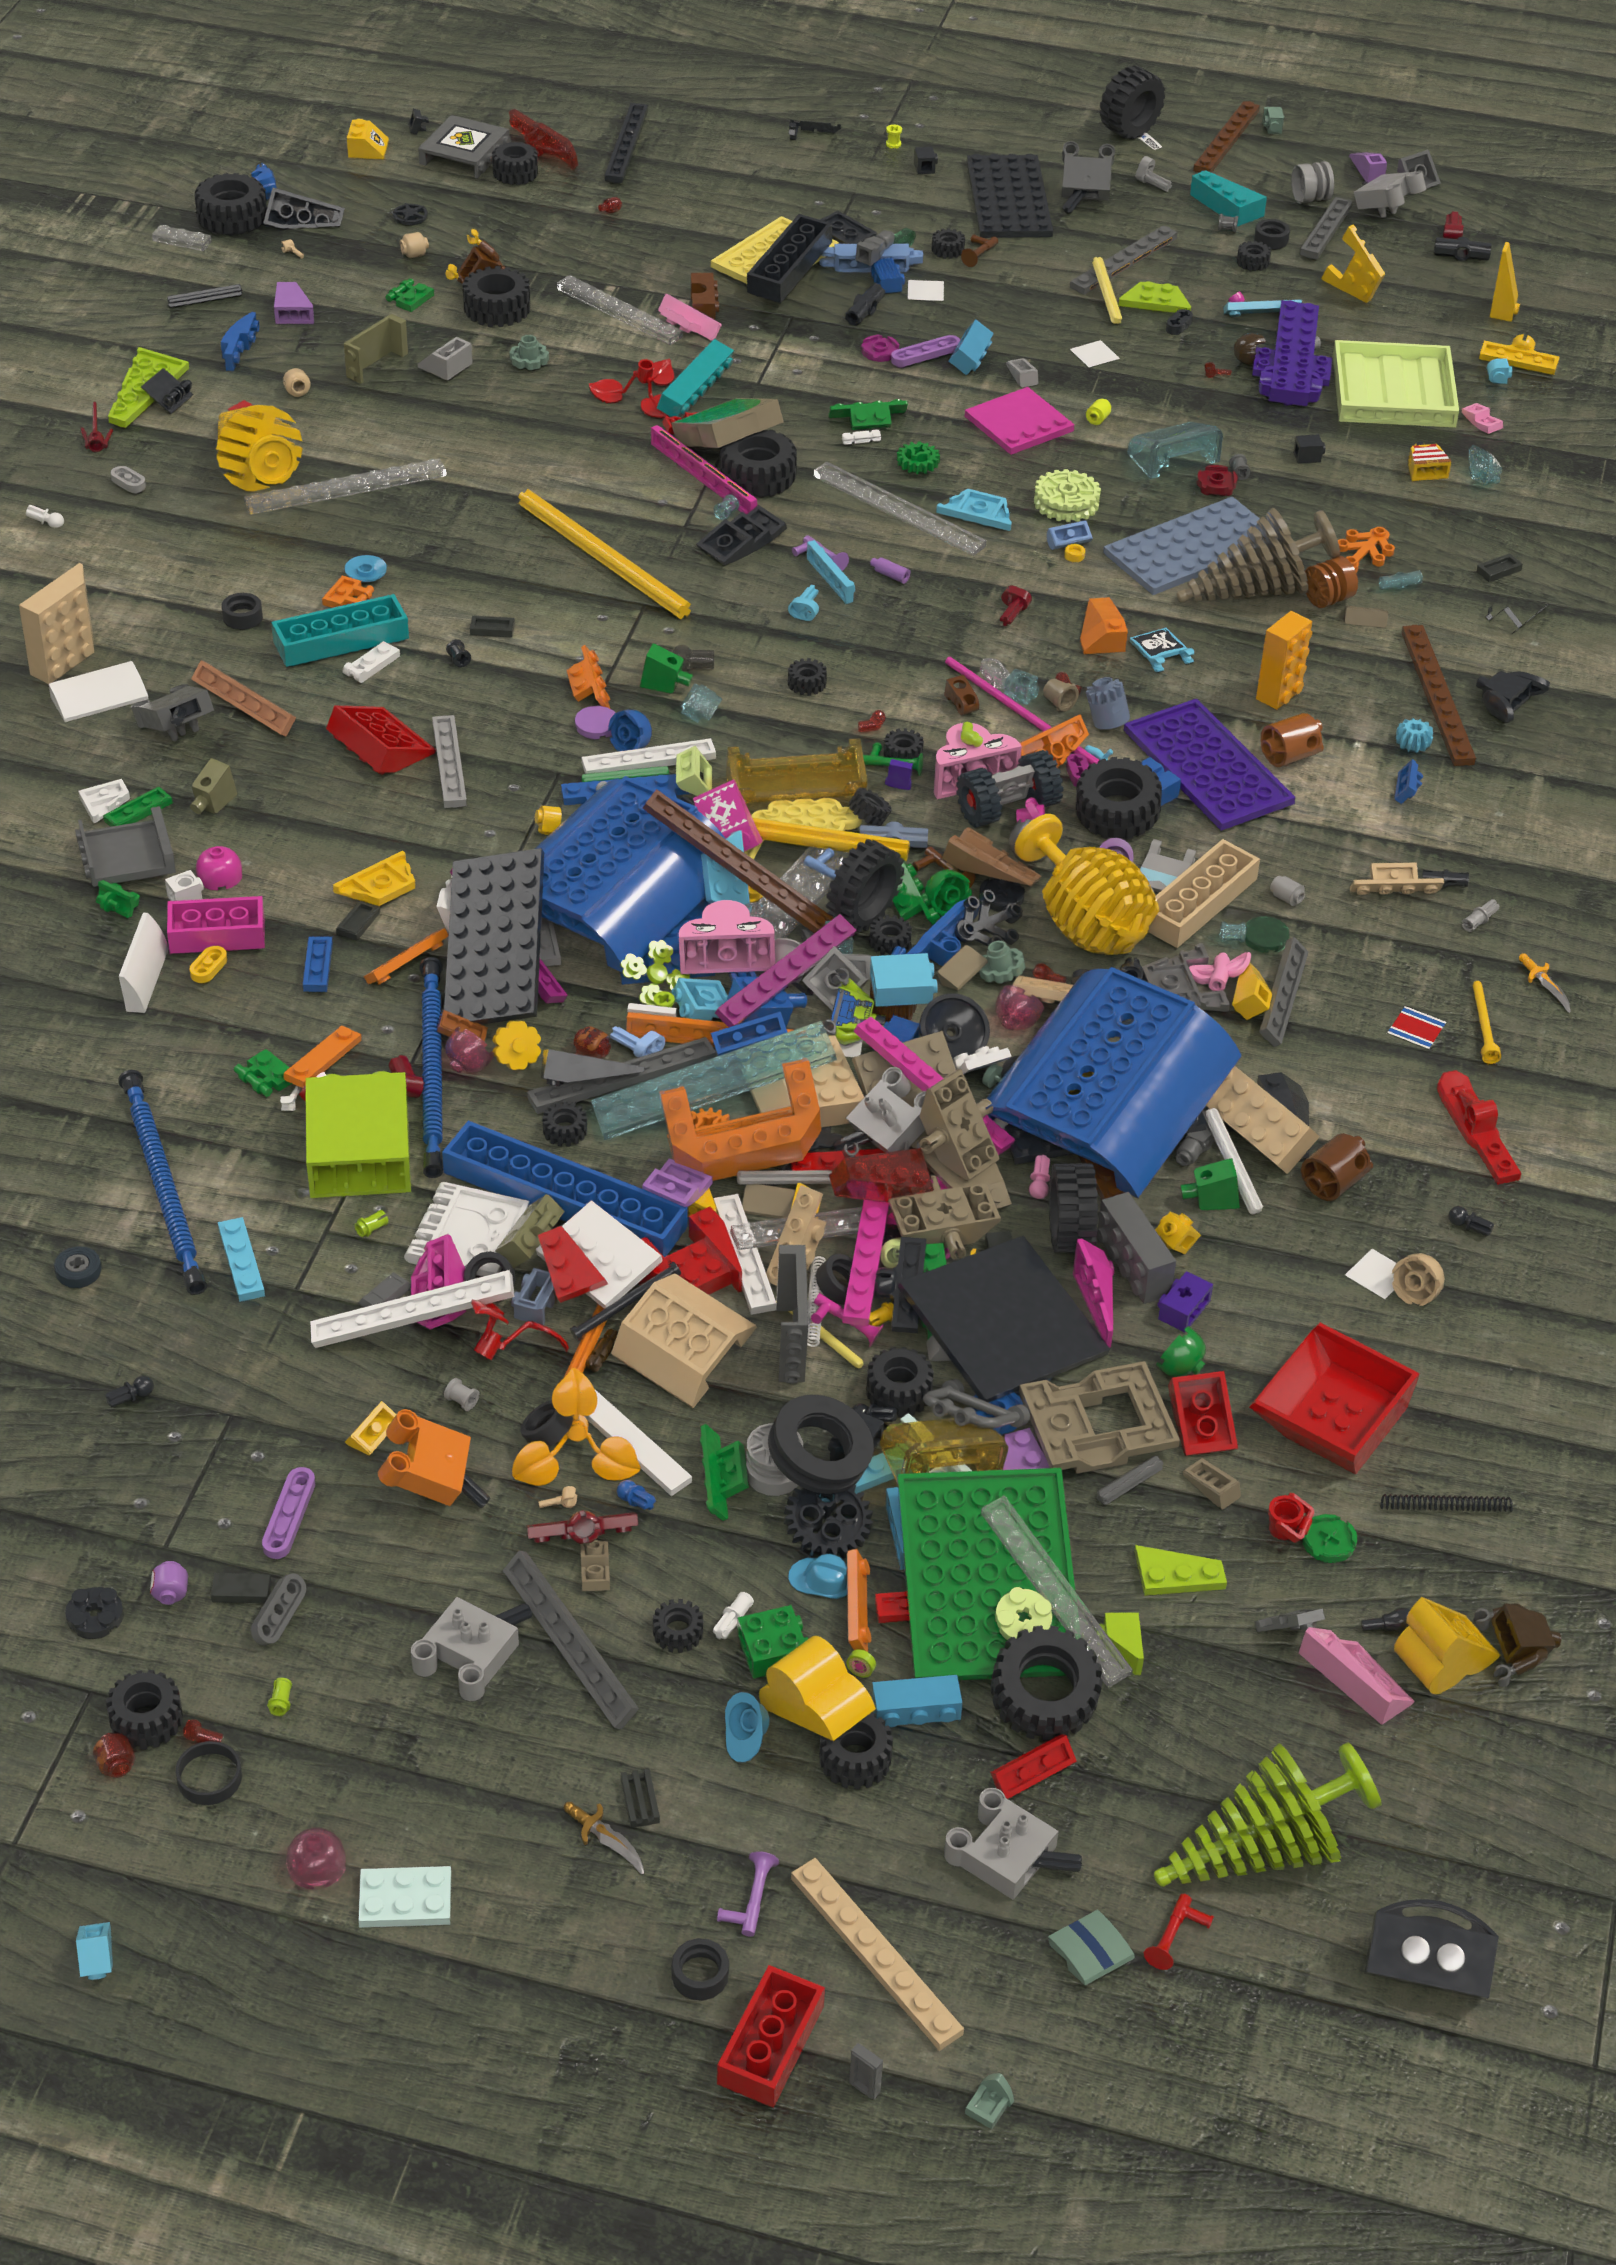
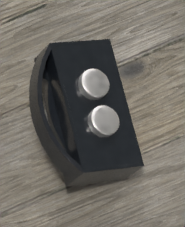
M1414 1899L1393 1903L1374 1913L1364 1974L1486 2000L1490 1995L1499 1936L1477 1916L1453 1904L1429 1899ZM1410 1907L1438 1908L1461 1916L1469 1921L1472 1926L1467 1930L1458 1924L1438 1917H1406L1402 1911L1404 1908Z

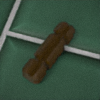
M608 1329L605 1332L604 1338L599 1341L592 1355L586 1361V1368L593 1372L599 1371L602 1363L605 1362L613 1349L618 1331Z

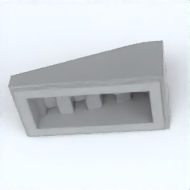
M1021 358L1006 362L1008 369L1020 387L1038 384V370L1026 359Z

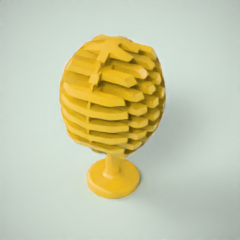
M1044 814L1029 822L1016 839L1015 853L1020 859L1027 862L1036 861L1047 856L1056 865L1052 872L1053 876L1042 890L1046 908L1062 934L1076 946L1092 953L1118 955L1131 952L1135 945L1145 938L1149 925L1160 911L1155 898L1156 895L1151 885L1149 886L1145 875L1127 857L1110 849L1096 847L1070 849L1068 854L1065 855L1056 846L1062 836V822L1053 814Z

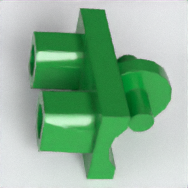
M104 880L99 881V894L96 898V903L100 904V908L106 912L112 910L126 918L132 917L133 908L139 905V894L135 892L129 893L123 890L121 885L117 883L111 884Z

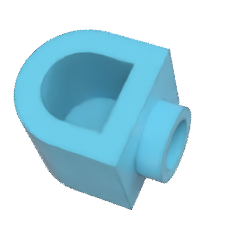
M1507 358L1494 359L1488 363L1487 372L1489 380L1492 383L1507 384L1508 378L1512 377V366H1509Z

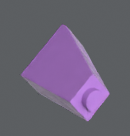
M277 282L274 303L275 324H314L313 305L296 282Z

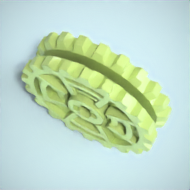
M1064 469L1061 472L1059 470H1054V473L1047 472L1045 476L1041 475L1039 480L1036 481L1035 508L1040 509L1042 515L1047 514V517L1050 519L1056 518V521L1065 520L1066 522H1071V520L1079 522L1082 518L1086 520L1089 519V515L1094 516L1095 511L1099 509L1101 488H1099L1098 482H1094L1093 477H1087L1086 473L1079 474L1076 470L1069 472L1068 469Z

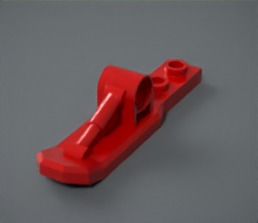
M1457 1070L1444 1072L1437 1084V1091L1442 1103L1467 1144L1478 1152L1497 1185L1520 1180L1522 1173L1501 1141L1496 1127L1498 1109L1493 1100H1479L1473 1090L1469 1077Z

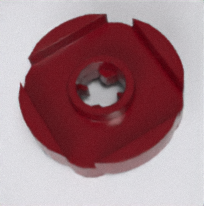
M1209 465L1202 472L1199 470L1197 485L1201 488V493L1204 495L1230 496L1237 486L1238 477L1234 471L1233 474L1229 472L1226 466Z

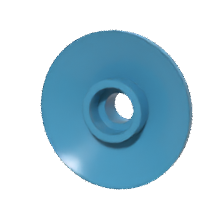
M371 555L354 557L345 565V574L361 582L376 581L382 578L387 571L386 563L381 558Z

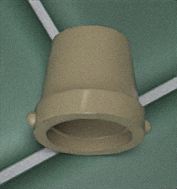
M1057 679L1049 680L1043 689V696L1055 705L1057 711L1065 712L1070 710L1076 704L1079 695L1074 683H1065Z

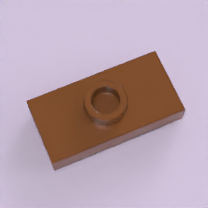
M443 1010L440 1015L437 1032L482 1049L488 1027Z

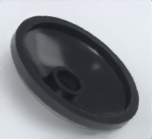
M955 993L940 995L928 1003L920 1017L919 1030L921 1037L943 1031L953 1061L954 1057L963 1053H967L968 1056L975 1054L976 1050L985 1047L988 1043L990 1036L988 1018L981 1006L967 996ZM947 1031H952L954 1036H949Z

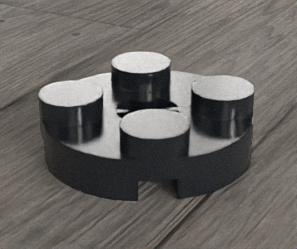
M91 1587L77 1589L72 1593V1599L66 1606L65 1615L68 1627L76 1631L78 1636L85 1639H99L109 1635V1630L115 1626L119 1627L122 1623L124 1612L121 1599L117 1596L115 1589ZM92 1610L102 1611L101 1613L97 1612V1616H91L90 1614Z

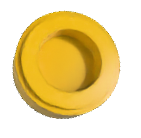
M1070 544L1065 548L1064 557L1070 562H1080L1085 558V548L1078 544Z

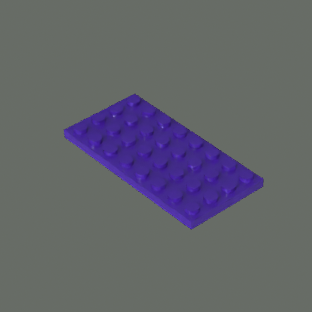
M1197 698L1124 724L1123 730L1149 757L1161 764L1164 772L1169 770L1181 779L1180 789L1221 831L1295 804L1296 797Z

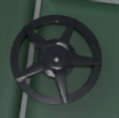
M405 203L396 207L393 211L394 220L404 225L420 224L428 217L426 208L418 204ZM396 215H403L404 220L400 219Z

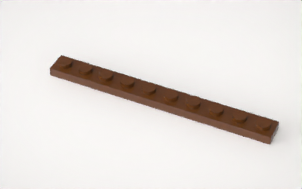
M1403 626L1402 636L1453 766L1475 765L1476 757L1424 626Z
M656 789L642 809L813 933H816L834 919Z

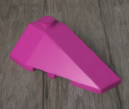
M1082 1238L1077 1239L1073 1275L1101 1338L1111 1348L1113 1336L1112 1276L1114 1275V1266L1111 1260L1108 1261L1103 1250Z

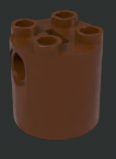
M1342 1133L1334 1136L1302 1163L1301 1174L1307 1188L1314 1195L1322 1200L1333 1201L1372 1170L1373 1163L1365 1148V1141L1360 1136L1353 1137Z

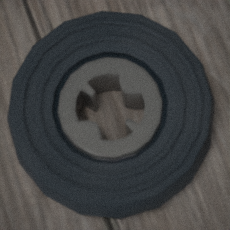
M77 1246L68 1248L57 1256L54 1263L56 1278L62 1285L69 1288H81L94 1283L99 1278L102 1270L99 1255L88 1247Z

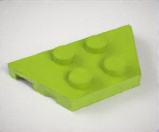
M1150 281L1139 282L1119 298L1118 305L1173 313L1181 309L1191 311V305L1178 286L1156 284Z

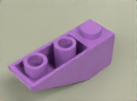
M1365 152L1349 155L1366 182H1371L1386 173L1387 162L1382 154Z

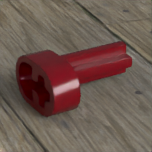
M1013 585L1008 586L1002 593L1001 598L1009 607L1000 617V621L1003 622L1004 626L1011 625L1020 611L1027 609L1032 602L1031 594L1022 588Z

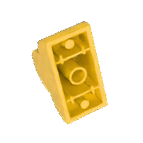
M1421 1597L1409 1611L1406 1619L1409 1626L1401 1633L1394 1646L1396 1654L1432 1694H1440L1460 1682L1466 1675L1481 1672L1501 1656L1465 1615L1424 1597Z
M812 1636L768 1668L766 1672L768 1684L759 1691L760 1702L767 1711L832 1741L876 1709L866 1688L858 1679L847 1672L846 1666L838 1652L830 1643L819 1636Z

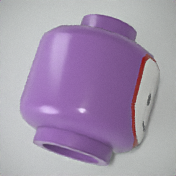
M166 1561L158 1565L152 1571L151 1595L156 1600L167 1605L182 1600L187 1592L188 1573L186 1569L174 1561Z

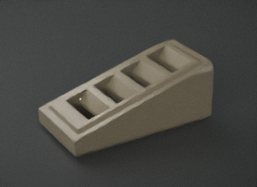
M1203 1458L1183 1471V1476L1221 1509H1225L1241 1496L1239 1481ZM1204 1470L1206 1471V1472H1205L1204 1474H1202L1201 1476H1198V1475H1199L1200 1473H1202Z

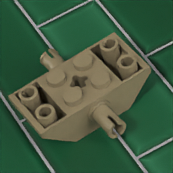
M962 1069L956 1070L927 1089L920 1118L928 1136L920 1140L919 1145L923 1146L927 1143L925 1147L921 1148L924 1153L930 1154L934 1150L939 1162L965 1180H970L1000 1158L983 1121V1117L993 1112V1106L986 1109L992 1103L988 1099H982L976 1104Z
M929 1176L922 1180L925 1193L890 1198L888 1200L902 1237L927 1239V1244L943 1243L944 1248H948L952 1259H957L955 1252H957L959 1259L964 1257L966 1249L963 1245L975 1243L1001 1220L986 1182L941 1190L937 1177L931 1176L933 1181L931 1183Z

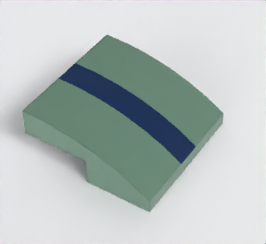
M1099 1910L1048 1936L1050 1946L1067 1961L1068 1970L1084 1985L1091 1983L1135 1958L1127 1942Z

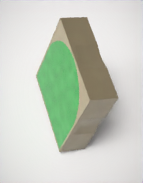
M735 398L671 424L675 438L685 446L719 448L751 434L781 424L784 421L778 399Z

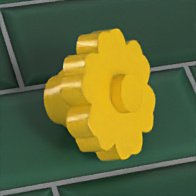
M509 1021L506 1028L500 1027L497 1029L492 1039L494 1044L497 1045L493 1049V1054L497 1061L501 1064H507V1067L512 1070L525 1069L528 1063H535L541 1053V1049L537 1045L541 1041L540 1035L535 1027H527L524 1021Z

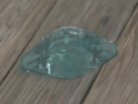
M1472 445L1468 449L1471 477L1483 485H1487L1489 482L1498 484L1500 482V474L1502 473L1499 462L1488 451Z

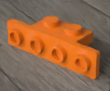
M584 645L581 647L584 660L574 664L567 670L573 696L579 702L594 693L599 704L610 709L608 703L610 697L604 689L606 688V683L601 677L603 672L597 664L599 658L594 650L590 651Z

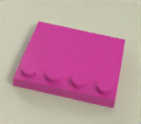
M1029 387L965 410L964 417L1010 455L1073 432L1075 424Z

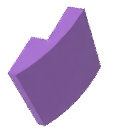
M669 1158L660 1170L655 1168L643 1183L642 1189L683 1207H688L708 1190L713 1181L712 1176L677 1164Z

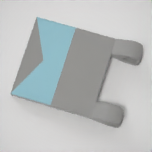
M1153 839L1140 871L1147 878L1149 886L1151 885L1153 891L1161 892L1195 863V850L1187 849L1184 860H1176L1159 855L1162 841Z

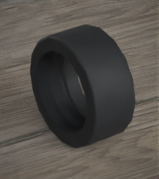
M1262 220L1255 226L1254 241H1257V243L1263 242V245L1267 244L1273 250L1281 249L1287 246L1289 242L1290 227L1280 220Z
M242 592L229 595L221 604L223 622L233 629H250L257 626L263 619L261 600L251 593ZM238 609H249V610H251V611L246 612V613H235V612H233V611H236V610H238Z
M492 1251L479 1253L466 1265L464 1272L465 1281L475 1279L476 1272L486 1263H496L504 1271L509 1270L511 1272L514 1287L516 1281L515 1271L510 1262L500 1253Z
M843 1254L831 1255L816 1272V1281L821 1292L828 1299L841 1305H845L848 1288L836 1280L832 1270L842 1274L849 1284L853 1259Z
M552 1400L546 1401L525 1418L520 1432L528 1443L542 1441L550 1447L568 1432L572 1425L573 1417L559 1414L554 1408Z
M697 1938L683 1943L677 1948L672 1958L671 1977L674 1987L681 1995L691 2000L703 2001L720 1994L727 1985L729 1977V1959L726 1951L720 1944L710 1939ZM702 1957L708 1958L718 1965V1974L712 1979L703 1982L693 1981L683 1974L682 1969L684 1963L690 1959Z

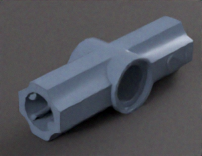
M889 822L885 826L860 825L861 834L908 840L910 847L927 848L928 828L903 827L899 822Z

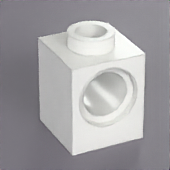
M191 870L165 879L167 897L170 901L202 899L203 883L199 877H195Z

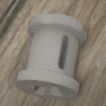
M454 1378L447 1385L444 1391V1398L448 1401H456L463 1410L469 1411L476 1405L479 1399V1391L474 1388L469 1389L462 1384L460 1379Z

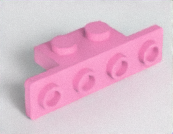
M665 294L658 309L661 315L667 317L666 321L675 326L679 324L681 325L679 329L689 334L690 331L696 332L711 341L716 338L721 328V323L669 294Z

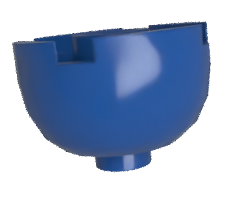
M623 710L615 713L610 718L608 731L611 730L612 734L610 741L617 751L645 748L650 742L652 736L651 724L648 718L637 710Z

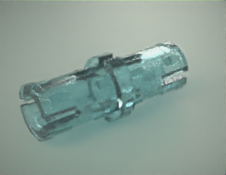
M1420 570L1381 576L1379 578V586L1381 590L1394 587L1401 589L1408 585L1421 584L1422 573Z

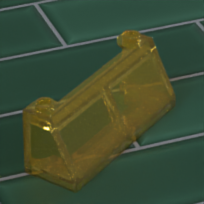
M860 738L849 739V746L845 749H842V746L837 747V753L750 759V754L745 753V756L739 752V747L727 748L726 779L727 782L735 780L744 801H746L745 804L853 796L858 788L867 789L868 781Z

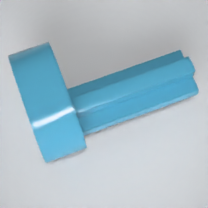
M815 585L807 587L800 597L794 598L789 604L788 611L791 616L811 621L818 614L819 606L813 600L819 592L818 589H815Z

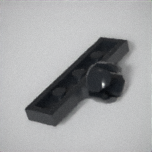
M901 1237L898 1265L894 1268L881 1267L876 1272V1296L894 1301L892 1332L918 1333L919 1316L900 1292L898 1285L901 1281L924 1273L927 1239Z

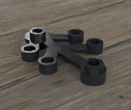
M985 890L980 894V902L975 896H969L964 901V918L957 923L955 928V936L959 941L967 943L976 940L989 946L992 942L1003 940L1007 944L1012 945L1019 939V934L1016 930L1009 929L1005 931L995 926L1003 921L1010 924L1018 921L1022 917L1023 912L1019 904L1009 903L1001 912L989 916L990 904L995 900V895L991 890ZM980 905L978 921L973 923L974 911ZM984 930L994 936L990 938L978 931Z

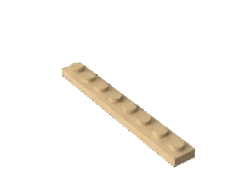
M816 1858L791 1872L792 1881L939 2051L964 2034V2028Z

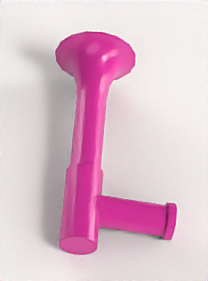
M819 1293L814 1300V1304L818 1305L819 1308L811 1315L812 1322L820 1324L828 1312L843 1320L844 1309ZM850 1324L868 1338L869 1347L873 1345L884 1327V1324L877 1327Z

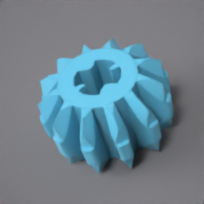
M1414 718L1411 720L1404 719L1403 723H1400L1397 727L1396 743L1400 744L1401 749L1406 748L1408 752L1412 750L1417 753L1419 750L1425 751L1432 744L1433 728L1429 726V722H1422L1421 719L1415 720Z

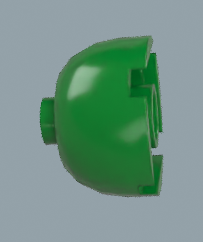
M949 869L933 874L925 887L930 907H934L938 914L944 916L956 903L972 895V890L969 888V879L963 874Z
M1190 1326L1184 1329L1188 1334L1186 1336L1183 1335V1337L1179 1335L1161 1356L1164 1360L1163 1364L1161 1362L1156 1364L1158 1369L1172 1378L1188 1376L1191 1373L1197 1375L1206 1364L1202 1361L1206 1354V1345L1201 1336Z

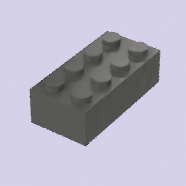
M1126 1192L1101 1200V1208L1098 1212L1097 1239L1100 1243L1104 1244L1110 1259L1116 1262L1123 1278H1127L1133 1293L1139 1296L1143 1304L1159 1300L1163 1294L1167 1295L1173 1284L1176 1260L1131 1194Z

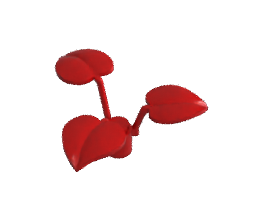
M648 359L640 360L638 370L633 371V375L624 389H622L621 383L614 379H603L595 383H589V389L597 399L605 403H617L622 400V394L626 393L637 377L639 382L648 383L649 398L641 401V410L646 415L655 418L670 417L657 409L661 394L653 397L651 382L659 386L668 385L673 382L674 372L670 359L655 363Z
M471 1300L475 1314H488L490 1316L485 1332L474 1348V1351L492 1360L499 1348L504 1350L508 1343L527 1328L540 1330L553 1336L562 1344L566 1353L569 1350L567 1342L560 1334L534 1321H527L501 1342L500 1340L503 1336L494 1332L493 1328L497 1319L507 1325L509 1324V1321L503 1317L505 1313L493 1303L483 1304L477 1300Z

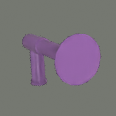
M809 535L805 536L803 539L804 544L792 548L793 555L798 556L807 551V542L815 539ZM816 541L820 547H823L826 554L841 571L847 567L849 562L847 553L835 554Z
M752 1852L749 1855L750 1861L755 1865V1877L746 1913L723 1910V1908L718 1910L717 1922L724 1921L743 1924L741 1933L748 1937L755 1935L767 1873L771 1867H776L779 1864L777 1857L766 1852Z

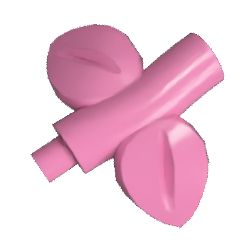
M1245 952L1231 961L1226 953H1220L1214 958V965H1193L1189 969L1194 981L1198 984H1209V988L1212 991L1224 990L1229 977L1235 978L1246 970L1251 959V953Z

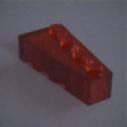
M921 1148L844 1158L829 1174L834 1195L837 1197L888 1203L890 1198L934 1190Z

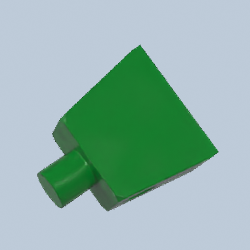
M653 643L646 655L640 687L671 694L674 693L678 683L689 687L693 674L682 671L684 663L682 657Z
M1233 1158L1196 1168L1194 1170L1195 1183L1180 1185L1182 1199L1197 1197L1199 1209L1240 1208L1238 1181Z

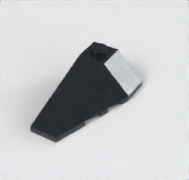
M273 187L263 224L279 229L340 227L345 208Z
M1282 1072L1258 1075L1257 1084L1309 1126V1102L1301 1085ZM1309 1150L1298 1162H1304L1310 1157Z

